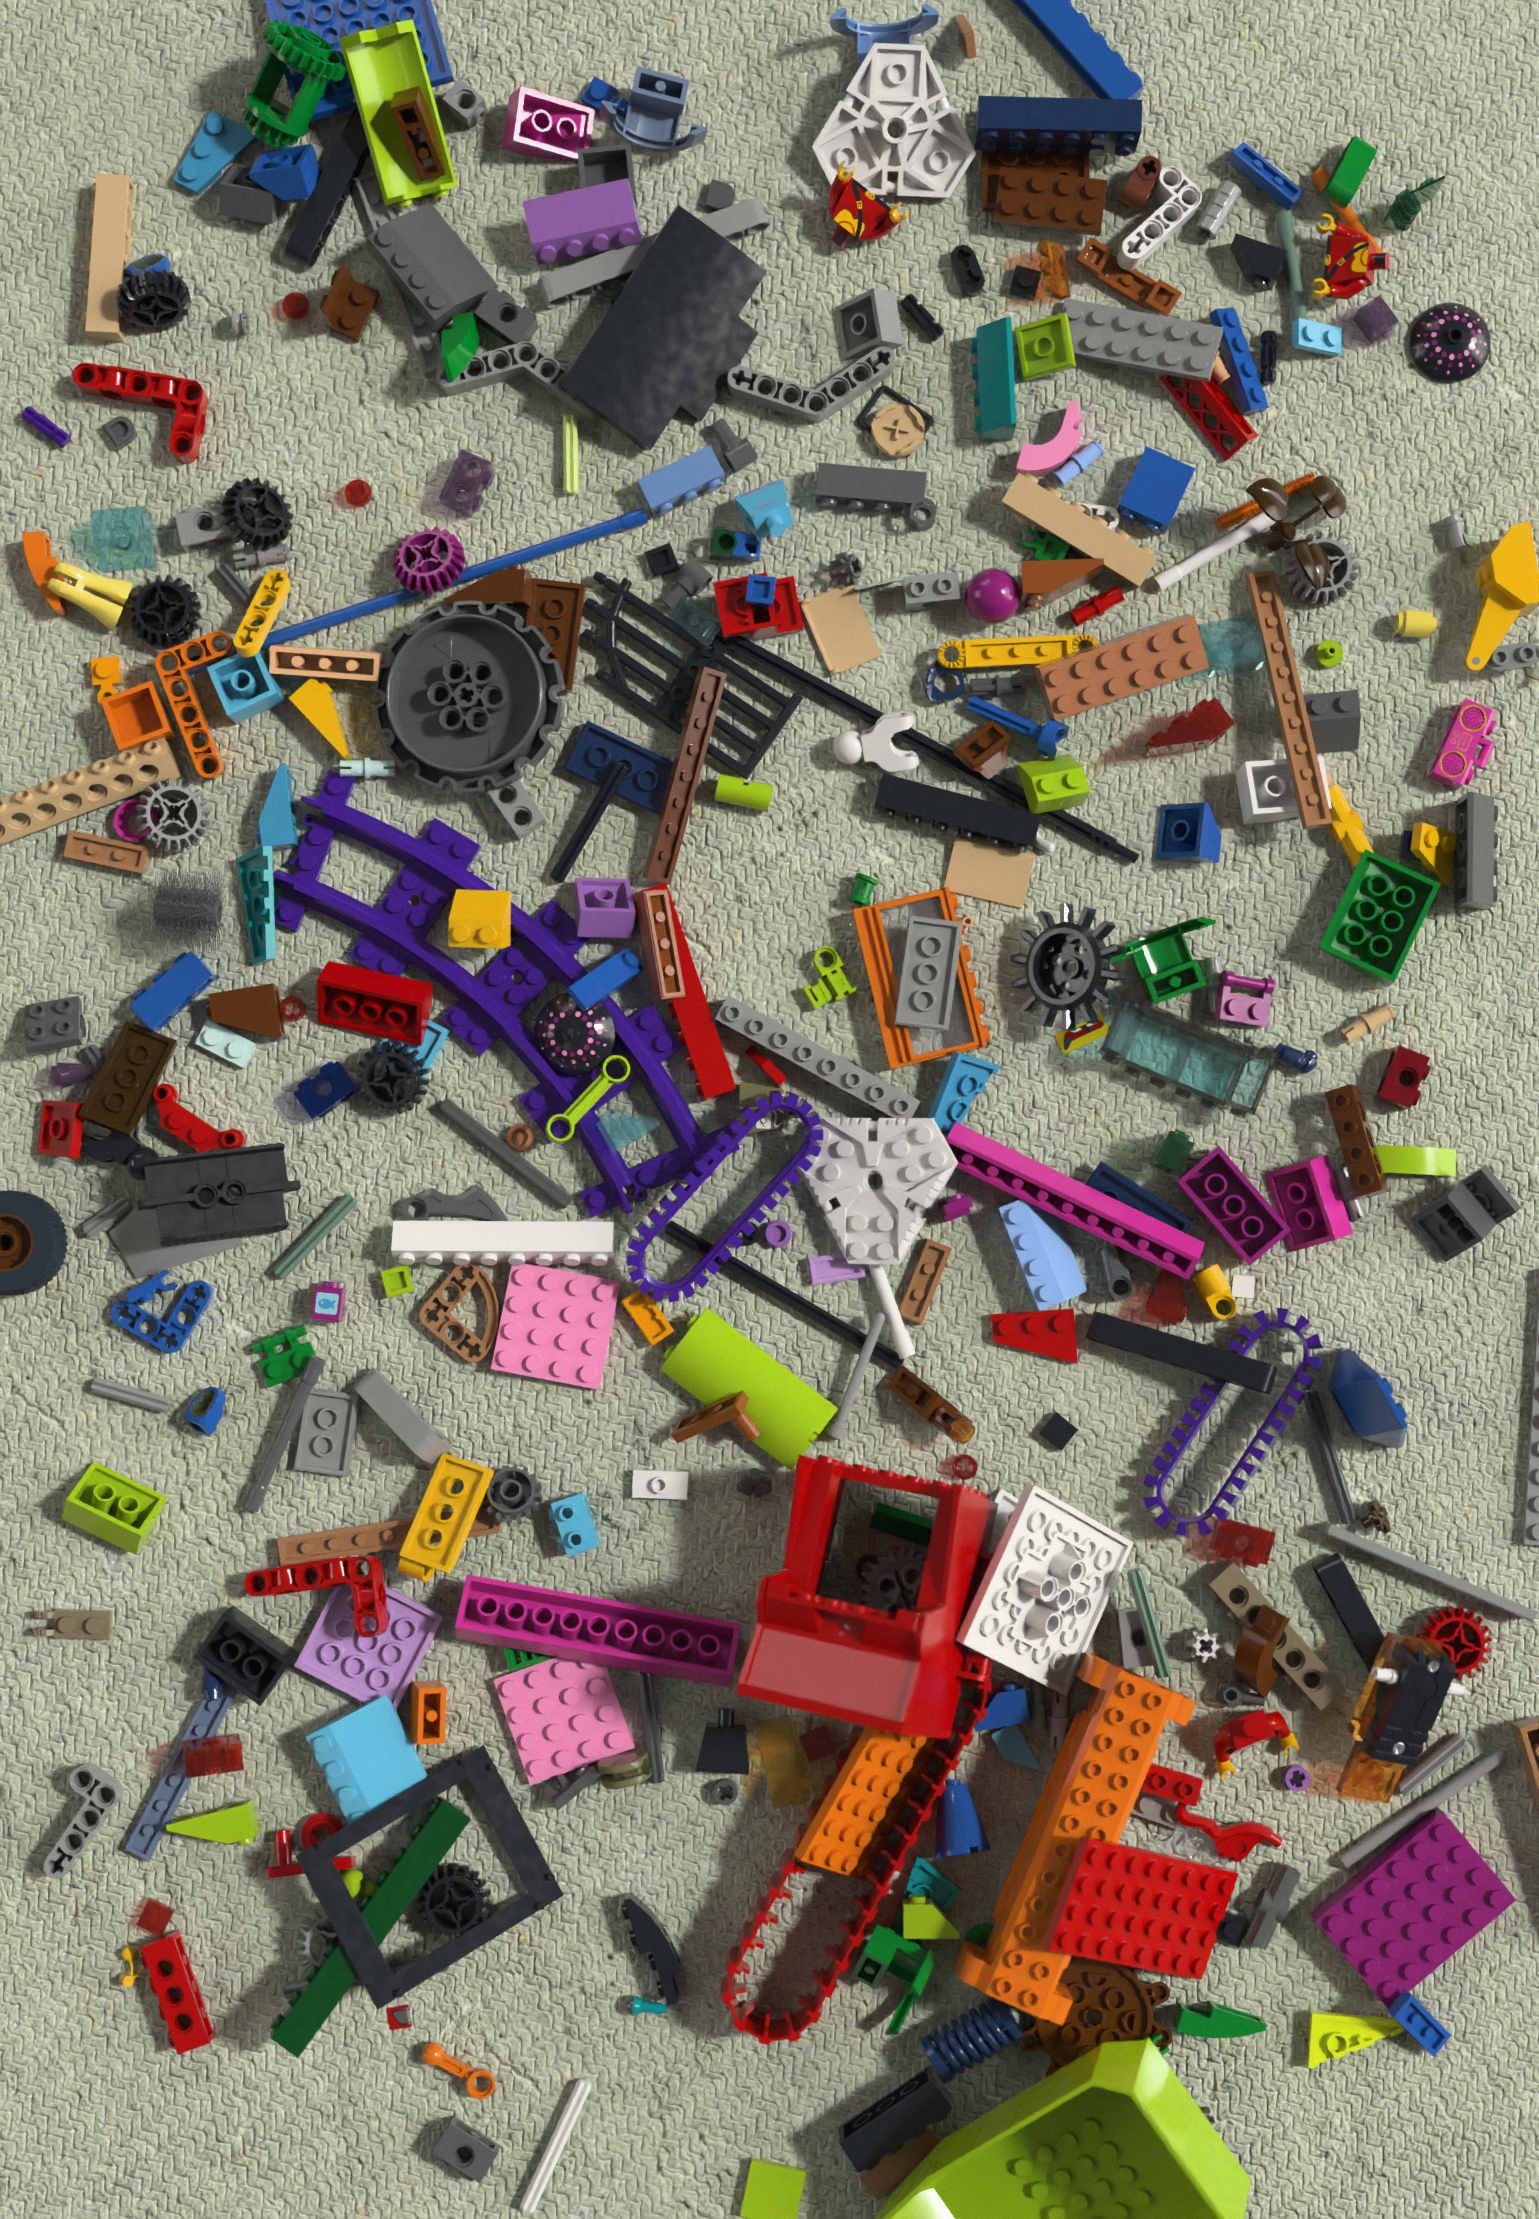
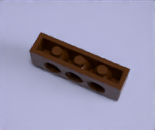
M1349 1084L1325 1092L1355 1198L1366 1199L1389 1192L1359 1087Z

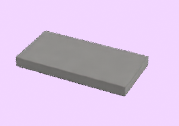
M909 915L894 1025L949 1031L963 922Z

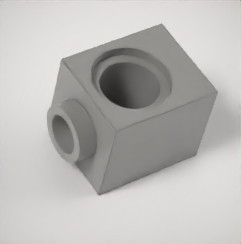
M458 79L442 98L445 110L468 129H471L475 123L479 124L485 117L487 108L484 98L461 79ZM469 102L473 104L468 109L461 108V105Z

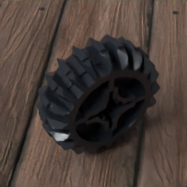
M152 268L151 271L147 272L142 269L139 274L132 273L131 278L123 279V283L118 285V292H116V302L121 317L125 319L126 323H131L133 328L141 326L143 331L147 328H152L153 331L156 328H163L165 330L168 325L175 326L176 321L181 322L183 321V316L188 315L191 303L189 288L182 280V277L176 276L174 271L166 273L164 268L160 271H155Z
M259 477L252 481L249 478H245L241 482H235L232 488L225 492V497L221 500L223 508L220 510V515L226 517L222 521V525L229 526L230 529L227 531V535L234 534L236 536L235 543L244 542V549L252 545L256 552L261 548L266 551L270 550L273 546L277 547L281 544L282 540L288 537V531L292 528L293 524L290 521L293 519L294 514L288 512L291 504L284 503L283 500L286 498V494L279 495L277 493L278 486L269 487V480L261 484ZM252 497L256 498L254 502L250 500L243 501L241 498ZM259 527L265 529L268 527L273 530L269 532L258 531L257 529Z
M167 574L164 581L160 575H156L155 583L146 578L145 581L148 586L145 588L137 585L140 593L139 595L131 594V598L135 603L128 604V609L132 611V613L128 614V619L133 622L131 628L134 631H138L137 636L141 640L146 638V642L149 645H153L156 642L159 648H163L166 641L168 646L172 648L174 647L173 639L183 644L184 640L182 637L185 634L187 637L192 638L193 634L190 632V629H199V625L194 620L202 619L201 613L197 612V610L202 608V605L196 601L198 595L196 592H191L192 587L190 584L183 585L181 578H177L173 582L172 576ZM166 593L177 594L184 599V602L169 601ZM154 597H156L155 602H154L152 605L147 606L148 603H149ZM166 605L168 609L166 610V615L164 618L161 614L164 613V608ZM183 616L181 621L174 626L175 620ZM146 621H159L164 630L150 628L147 626Z
M385 1041L381 1047L379 1045L373 1046V1053L370 1051L365 1052L366 1060H361L358 1063L364 1069L356 1072V1076L363 1078L362 1081L357 1083V1087L365 1088V1091L361 1093V1097L369 1095L371 1099L367 1104L371 1106L378 1103L376 1107L378 1112H381L385 1106L388 1115L393 1114L394 1110L398 1114H402L405 1108L411 1111L414 1109V1103L420 1104L422 1102L420 1095L428 1093V1090L422 1085L430 1084V1079L423 1077V1075L430 1072V1069L421 1068L426 1059L421 1058L417 1060L415 1058L419 1054L417 1049L409 1053L410 1044L406 1043L400 1048L399 1041H394L392 1046L388 1041ZM383 1057L385 1064L382 1065V1075L374 1077L375 1067ZM394 1057L406 1063L409 1069H402L397 1060H394ZM390 1074H392V1076H397V1077H398V1076H403V1077L399 1078L397 1081H395V1080H390V1079H385V1080H383L384 1078L388 1077ZM412 1078L411 1090L403 1098L404 1081ZM377 1086L385 1087L392 1098L384 1095Z
M454 1863L452 1871H450L448 1864L442 1866V1873L435 1868L432 1873L433 1878L429 1877L425 1882L427 1886H422L419 1891L424 1896L416 1899L417 1904L425 1905L417 1911L418 1915H427L422 1920V1924L427 1925L431 1922L433 1925L429 1932L431 1934L434 1933L436 1928L441 1930L439 1933L440 1939H443L445 1934L449 1933L450 1941L456 1937V1933L461 1935L466 1930L482 1922V1918H488L490 1912L485 1908L492 1906V1900L485 1898L491 1894V1889H482L487 1880L485 1878L480 1881L476 1880L480 1873L478 1870L474 1871L473 1875L468 1874L470 1870L469 1865L464 1867L463 1872L459 1871V1863ZM454 1881L466 1884L471 1890L461 1891ZM445 1882V1897L433 1903L432 1897L435 1888ZM451 1897H454L455 1901L460 1900L457 1907H455L454 1903H449ZM472 1901H476V1912L471 1918L464 1921L463 1907L470 1905ZM437 1912L448 1913L451 1916L453 1922L444 1920L437 1914Z

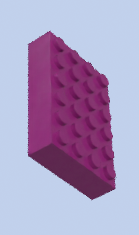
M1437 1807L1411 1826L1309 1914L1389 2009L1404 1989L1408 1992L1411 1991L1513 1904L1516 1898L1446 1814Z

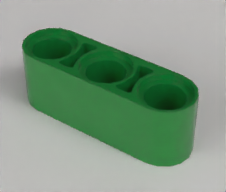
M1354 135L1344 149L1321 195L1342 209H1345L1356 194L1377 153V149Z

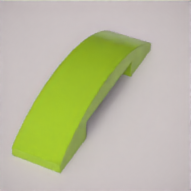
M1376 1145L1384 1173L1455 1177L1456 1149Z

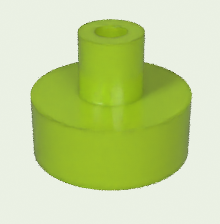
M1325 640L1316 648L1314 657L1320 667L1331 669L1341 662L1344 652L1342 646L1337 641Z

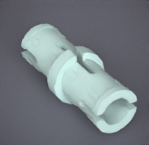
M364 758V760H340V768H352L340 769V777L365 776V779H370V776L395 777V769H384V767H395V759L370 760V758Z

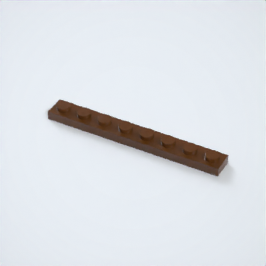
M699 666L642 878L660 883L666 882L668 885H671L726 681V673L705 666Z

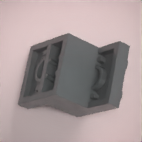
M1485 1164L1447 1188L1433 1204L1415 1214L1411 1221L1444 1262H1447L1482 1241L1498 1223L1515 1214L1521 1207Z

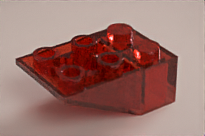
M1216 697L1209 702L1205 698L1192 708L1193 710L1188 713L1189 716L1187 718L1182 714L1170 723L1171 726L1166 729V733L1160 730L1150 737L1144 745L1146 749L1142 757L1151 758L1205 750L1226 735L1235 723Z

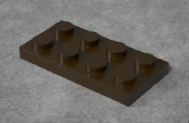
M126 1021L78 1114L79 1118L131 1138L153 1095L154 1089L157 1087L178 1045L177 1040Z

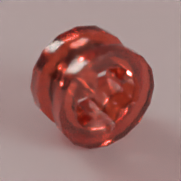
M289 996L282 1000L280 1012L289 1021H299L306 1013V1005L298 997ZM298 1002L299 1006L297 1009L300 1010L298 1014L291 1013L288 1015L286 1012L289 1011L286 1008L289 1003L294 1005Z
M961 1454L953 1460L952 1470L958 1478L967 1480L976 1474L977 1463L970 1455ZM962 1459H967L968 1464L972 1465V1470H967L968 1474L963 1475L962 1471L957 1469L958 1462L962 1464Z

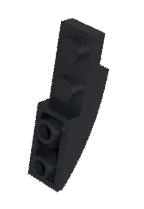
M631 1892L627 1893L624 1897L625 1903L621 1904V1909L625 1920L630 1919L633 1930L629 1931L633 1947L638 1946L640 1954L652 1952L648 1954L652 1971L657 1970L660 1981L656 1982L661 1998H666L668 2005L679 2002V1992L673 1974L680 1972L682 1967L677 1950L668 1932L652 1910Z

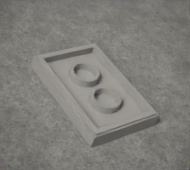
M312 1388L301 1414L294 1470L349 1477L361 1400L359 1394Z

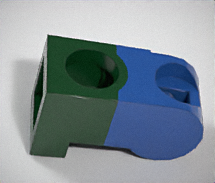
M714 529L711 535L709 559L720 560L722 558L757 562L760 560L762 538H757L756 535L744 532Z

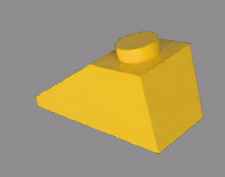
M312 676L289 699L345 760H351V754L336 702L330 695L333 690L323 679L318 682Z

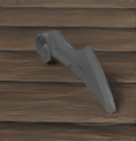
M478 1185L456 1196L446 1195L431 1188L419 1195L407 1198L402 1206L403 1215L408 1221H425L429 1215L465 1216L485 1221H508L498 1204ZM413 1202H420L424 1206V1212L419 1217H412L409 1213V1206Z

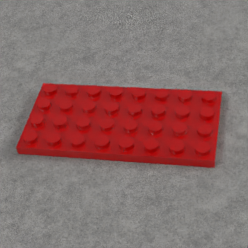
M1081 1835L1042 1946L1049 1951L1202 1980L1211 1951L1217 1939L1215 1932L1219 1921L1226 1914V1909L1239 1873L1219 1866Z

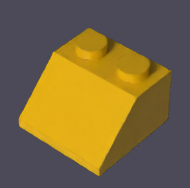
M456 889L449 915L448 947L503 949L510 946L511 891Z

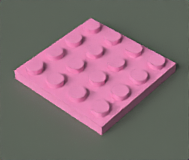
M528 1263L519 1266L512 1265L491 1369L599 1390L620 1281Z
M554 1657L493 1679L530 1785L583 1767L586 1763L591 1764L604 1757L635 1748L607 1665Z

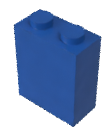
M1146 446L1119 503L1117 512L1120 513L1123 519L1129 522L1138 521L1153 533L1162 532L1165 534L1195 468Z

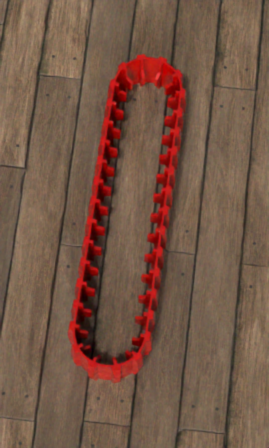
M969 1647V1652L980 1654V1652ZM974 1663L979 1674L980 1666ZM989 1676L988 1683L965 1679L967 1687H978L975 1701L971 1698L969 1700L964 1697L961 1699L962 1704L969 1707L970 1710L962 1725L958 1723L953 1724L952 1731L957 1734L949 1748L943 1747L941 1749L937 1746L935 1747L934 1752L943 1758L935 1774L930 1771L929 1773L921 1772V1778L929 1782V1785L921 1798L908 1796L907 1802L915 1807L908 1823L903 1820L901 1823L896 1820L894 1821V1828L902 1832L895 1847L889 1845L887 1848L881 1845L880 1853L888 1857L881 1872L878 1870L874 1872L867 1870L866 1877L873 1881L874 1885L868 1896L862 1894L859 1897L854 1894L852 1898L853 1903L860 1907L854 1921L848 1919L846 1922L840 1919L839 1928L847 1932L840 1946L836 1943L833 1947L828 1944L826 1945L825 1953L833 1957L827 1970L821 1968L820 1972L815 1969L812 1970V1978L819 1982L814 1994L807 1993L806 1996L799 1994L798 2003L804 2008L796 2014L793 2013L792 2009L789 2010L786 2007L784 2008L786 2018L770 2019L771 2010L767 2009L764 2018L751 2013L755 2008L753 2000L750 2002L745 2000L740 2003L736 1995L745 1993L747 1986L746 1983H737V1978H733L734 1973L740 1976L741 1972L749 1975L751 1966L742 1960L748 1948L752 1950L755 1947L763 1949L764 1940L756 1935L762 1922L768 1925L769 1921L777 1924L778 1916L770 1911L776 1897L782 1900L783 1896L788 1899L792 1897V1891L783 1886L789 1873L796 1874L800 1872L804 1874L806 1871V1866L797 1861L798 1858L794 1856V1853L866 1726L860 1725L852 1728L849 1734L850 1744L846 1751L841 1750L836 1757V1769L833 1775L828 1774L821 1785L822 1795L819 1800L814 1799L808 1808L809 1818L806 1824L801 1823L794 1833L795 1844L792 1849L787 1848L783 1853L780 1871L778 1873L774 1872L767 1882L765 1898L760 1897L753 1908V1920L744 1924L739 1933L740 1943L738 1947L733 1946L726 1957L725 1966L728 1975L724 1976L721 1981V1999L724 2005H729L732 2013V2023L739 2032L745 2030L752 2036L757 2037L760 2044L770 2045L771 2041L786 2039L794 2042L800 2039V2033L811 2022L817 2023L823 2012V2001L826 1997L831 1998L837 1986L836 1978L839 1972L844 1973L851 1961V1950L853 1947H859L864 1937V1927L867 1921L872 1922L876 1916L879 1899L881 1896H887L892 1886L891 1878L894 1872H900L906 1861L904 1854L907 1848L915 1845L919 1837L918 1828L922 1821H928L932 1814V1803L936 1796L943 1794L947 1786L945 1782L950 1770H956L960 1763L959 1754L964 1745L969 1746L974 1737L973 1728L977 1721H983L988 1711L985 1703L987 1692L992 1690L991 1676Z

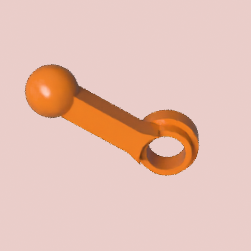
M431 2042L423 2047L421 2057L424 2063L430 2066L438 2065L464 2079L467 2082V2090L472 2097L485 2099L493 2093L495 2078L489 2070L478 2069L463 2063L445 2053L438 2043ZM478 2076H484L489 2080V2084L483 2089H478L473 2084L474 2079Z

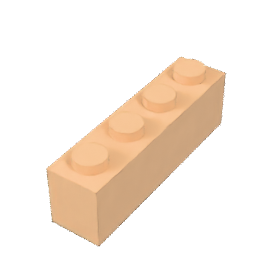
M274 644L270 646L269 673L379 681L380 664L383 663L384 652Z

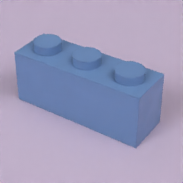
M711 445L638 479L637 482L638 488L652 516L656 514L661 516L674 509L673 506L681 502L687 504L694 501L698 494L706 490L708 492L717 490L725 482V474Z

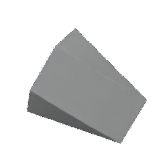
M203 1190L198 1193V1199L202 1203L208 1204L213 1201V1196L209 1191ZM146 1194L142 1199H148V1194ZM137 1204L109 1231L137 1279L246 1245L241 1237H234L232 1239L226 1238L224 1240L180 1244L178 1246H161L157 1208L138 1210Z

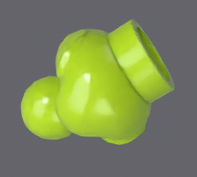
M347 1869L341 1876L355 1904L366 1893L371 1895L377 1887L374 1882H365L361 1886V1880L364 1875L356 1869Z

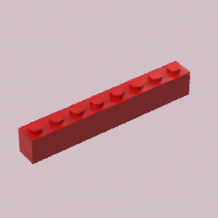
M665 882L635 894L651 890L667 889L686 997L671 999L672 1003L667 1005L672 1019L678 1018L681 1028L676 1031L681 1045L687 1044L690 1054L685 1055L690 1071L696 1070L699 1080L694 1081L698 1096L704 1095L706 1101L737 1091L667 883ZM633 901V902H634L635 911H636V914H637L636 904H635V901Z

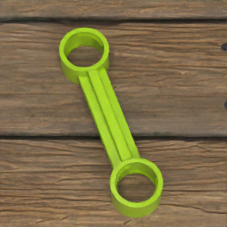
M620 1055L608 1057L601 1067V1074L563 1114H556L549 1119L545 1127V1133L551 1142L556 1144L567 1142L574 1133L575 1124L612 1085H619L626 1080L630 1073V1064L627 1059ZM618 1061L622 1063L625 1069L624 1076L619 1079H613L606 1073L608 1062ZM556 1120L565 1121L570 1127L568 1136L562 1139L554 1137L550 1130L552 1122Z

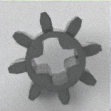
M847 552L836 554V560L831 561L829 565L830 578L838 586L844 585V587L855 585V579L860 578L862 574L860 560L853 553L849 555Z

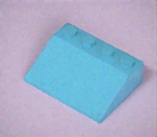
M388 1694L316 1727L305 1736L348 1824L428 1778Z

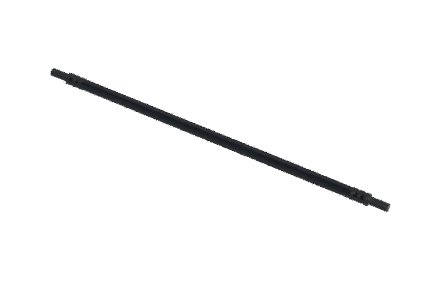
M688 610L683 616L682 620L713 636L728 648L873 726L884 714L740 635L723 638L721 625L713 620L710 623ZM912 728L902 730L893 735V737L1030 810L1024 789L997 774L988 780L978 771L971 770L953 755V750ZM1062 809L1038 814L1105 852L1110 853L1111 851L1135 864L1140 855L1116 842V838Z

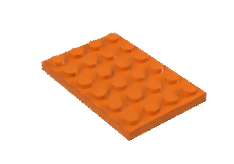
M866 1726L794 1856L803 1862L865 1881L867 1870H873L874 1863L880 1854L881 1845L885 1847L887 1845V1840L894 1829V1821L900 1822L901 1815L908 1804V1796L914 1797L915 1790L922 1779L921 1772H928L929 1765L936 1754L934 1749L936 1746L941 1748L944 1738L901 1735Z

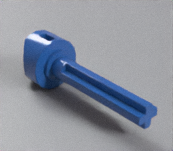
M975 696L970 698L966 710L990 721L993 720L1003 727L1037 740L1035 752L1055 760L1057 753L1056 744L1067 737L1070 726L1051 718L1042 727L1035 722Z

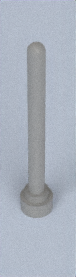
M881 1312L876 1313L837 1415L826 1425L824 1432L837 1439L845 1440L849 1430L846 1428L848 1425L846 1420L885 1321V1315Z

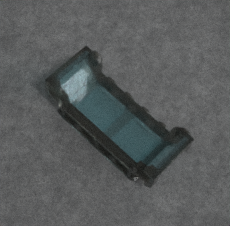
M1127 989L1122 992L1108 1031L1097 1053L1102 1055V1060L1124 1067V1073L1139 1078L1140 1075L1150 1078L1149 1083L1156 1087L1164 1089L1165 1085L1175 1089L1174 1094L1185 1099H1190V1096L1201 1100L1199 1104L1206 1108L1215 1110L1218 1107L1228 1110L1230 1114L1242 1119L1255 1114L1278 1059V1053L1269 1049L1262 1051L1252 1044L1246 1045L1149 1004L1147 1000L1137 998L1138 994Z

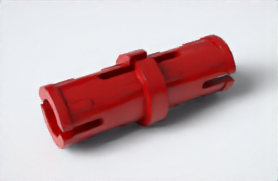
M1115 585L1097 597L1095 595L1090 597L1088 602L1069 612L1071 620L1076 627H1079L1096 616L1101 617L1105 614L1106 610L1125 600L1121 589Z

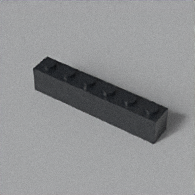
M883 773L875 801V810H879L878 814L884 817L894 818L895 815L905 817L906 822L914 825H920L921 822L931 824L932 829L940 832H947V829L957 831L958 836L966 839H973L976 836L983 838L984 843L999 846L1000 843L1010 845L1012 851L1026 853V850L1032 851L1042 815L885 773Z

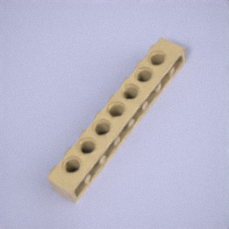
M165 737L149 741L139 747L125 750L110 758L99 760L94 764L72 770L62 776L48 779L38 785L0 798V845L145 791L148 786L153 788L156 781H160L163 784L166 783L167 778L171 780L179 778L180 772L177 760Z

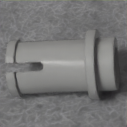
M1459 514L1444 518L1442 527L1446 528L1451 550L1468 546L1469 544L1462 526L1464 519L1460 518Z

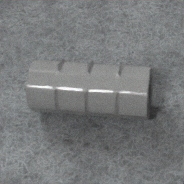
M1228 180L1221 181L1216 191L1213 192L1211 200L1206 204L1207 207L1203 214H1200V219L1195 226V231L1200 236L1208 240H1215L1220 230L1223 229L1225 221L1230 217V213L1233 207L1236 206V202L1242 193L1236 184Z

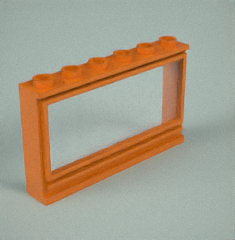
M949 886L853 909V917L857 926L890 1070L949 1057L952 1055L953 1050L966 1053L983 1049L987 1046L986 1041L990 1040L987 1024H981L980 1015L984 1014L981 999H975L973 988H977L975 973L968 970L967 962L971 961L968 945H962V940L960 943L949 1031L894 1025L908 917L912 915L962 922V919L956 920L954 909L958 908V902L955 892L950 893ZM964 927L962 928V935H965Z

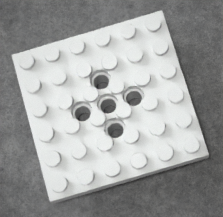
M1026 1482L956 1641L1066 1696L1133 1546V1542L1035 1485Z

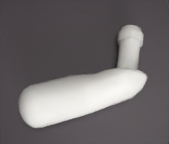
M1037 831L1034 845L1045 852L1052 853L1055 850V844L1043 839Z

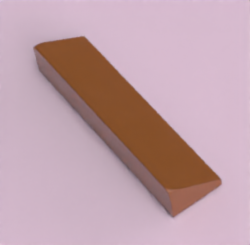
M663 889L640 892L634 898L652 1001L660 1002L686 997L668 891Z

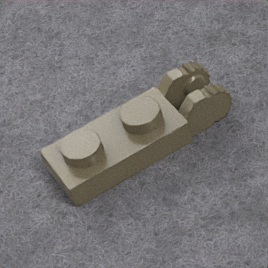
M83 1609L33 1611L34 1618H54V1628H32V1635L53 1636V1638L111 1639L112 1611Z

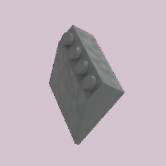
M431 203L388 221L367 236L368 252L434 333L453 320V315L464 313L486 297L493 287L495 289L498 288L496 282Z

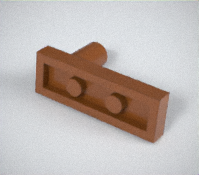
M742 1390L679 1418L671 1436L676 1443H679L730 1420L748 1442L756 1439L761 1431L744 1410L749 1398Z

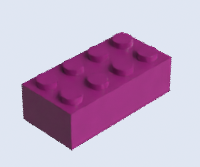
M1220 1146L1212 1148L1173 1182L1243 1266H1250L1291 1231L1288 1225Z

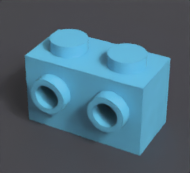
M584 1491L551 1503L552 1509L548 1510L552 1525L557 1524L560 1535L556 1536L561 1552L566 1551L567 1557L601 1545Z

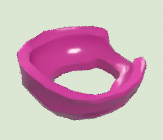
M137 798L121 804L114 815V828L118 836L125 841L139 842L145 839V836L149 833V830L140 835L139 833L132 832L128 827L129 817L133 813L138 812L136 811V806L146 805ZM152 805L150 817L155 826L157 824V813Z

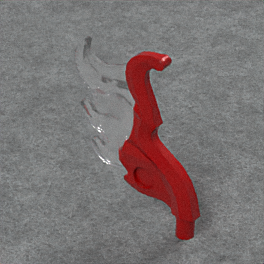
M1180 1802L1177 1803L1175 1808L1177 1822L1173 1833L1163 1840L1154 1836V1843L1157 1849L1164 1854L1188 1853L1190 1854V1857L1187 1858L1189 1860L1201 1863L1212 1861L1211 1865L1223 1868L1228 1863L1230 1857H1232L1235 1863L1247 1857L1254 1846L1261 1841H1267L1275 1848H1278L1282 1843V1838L1276 1835L1271 1827L1264 1824L1242 1821L1226 1827H1219L1214 1819L1188 1812L1186 1810L1187 1804Z

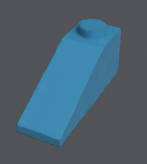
M286 763L279 764L259 818V828H256L258 845L272 846V851L299 848L290 767Z

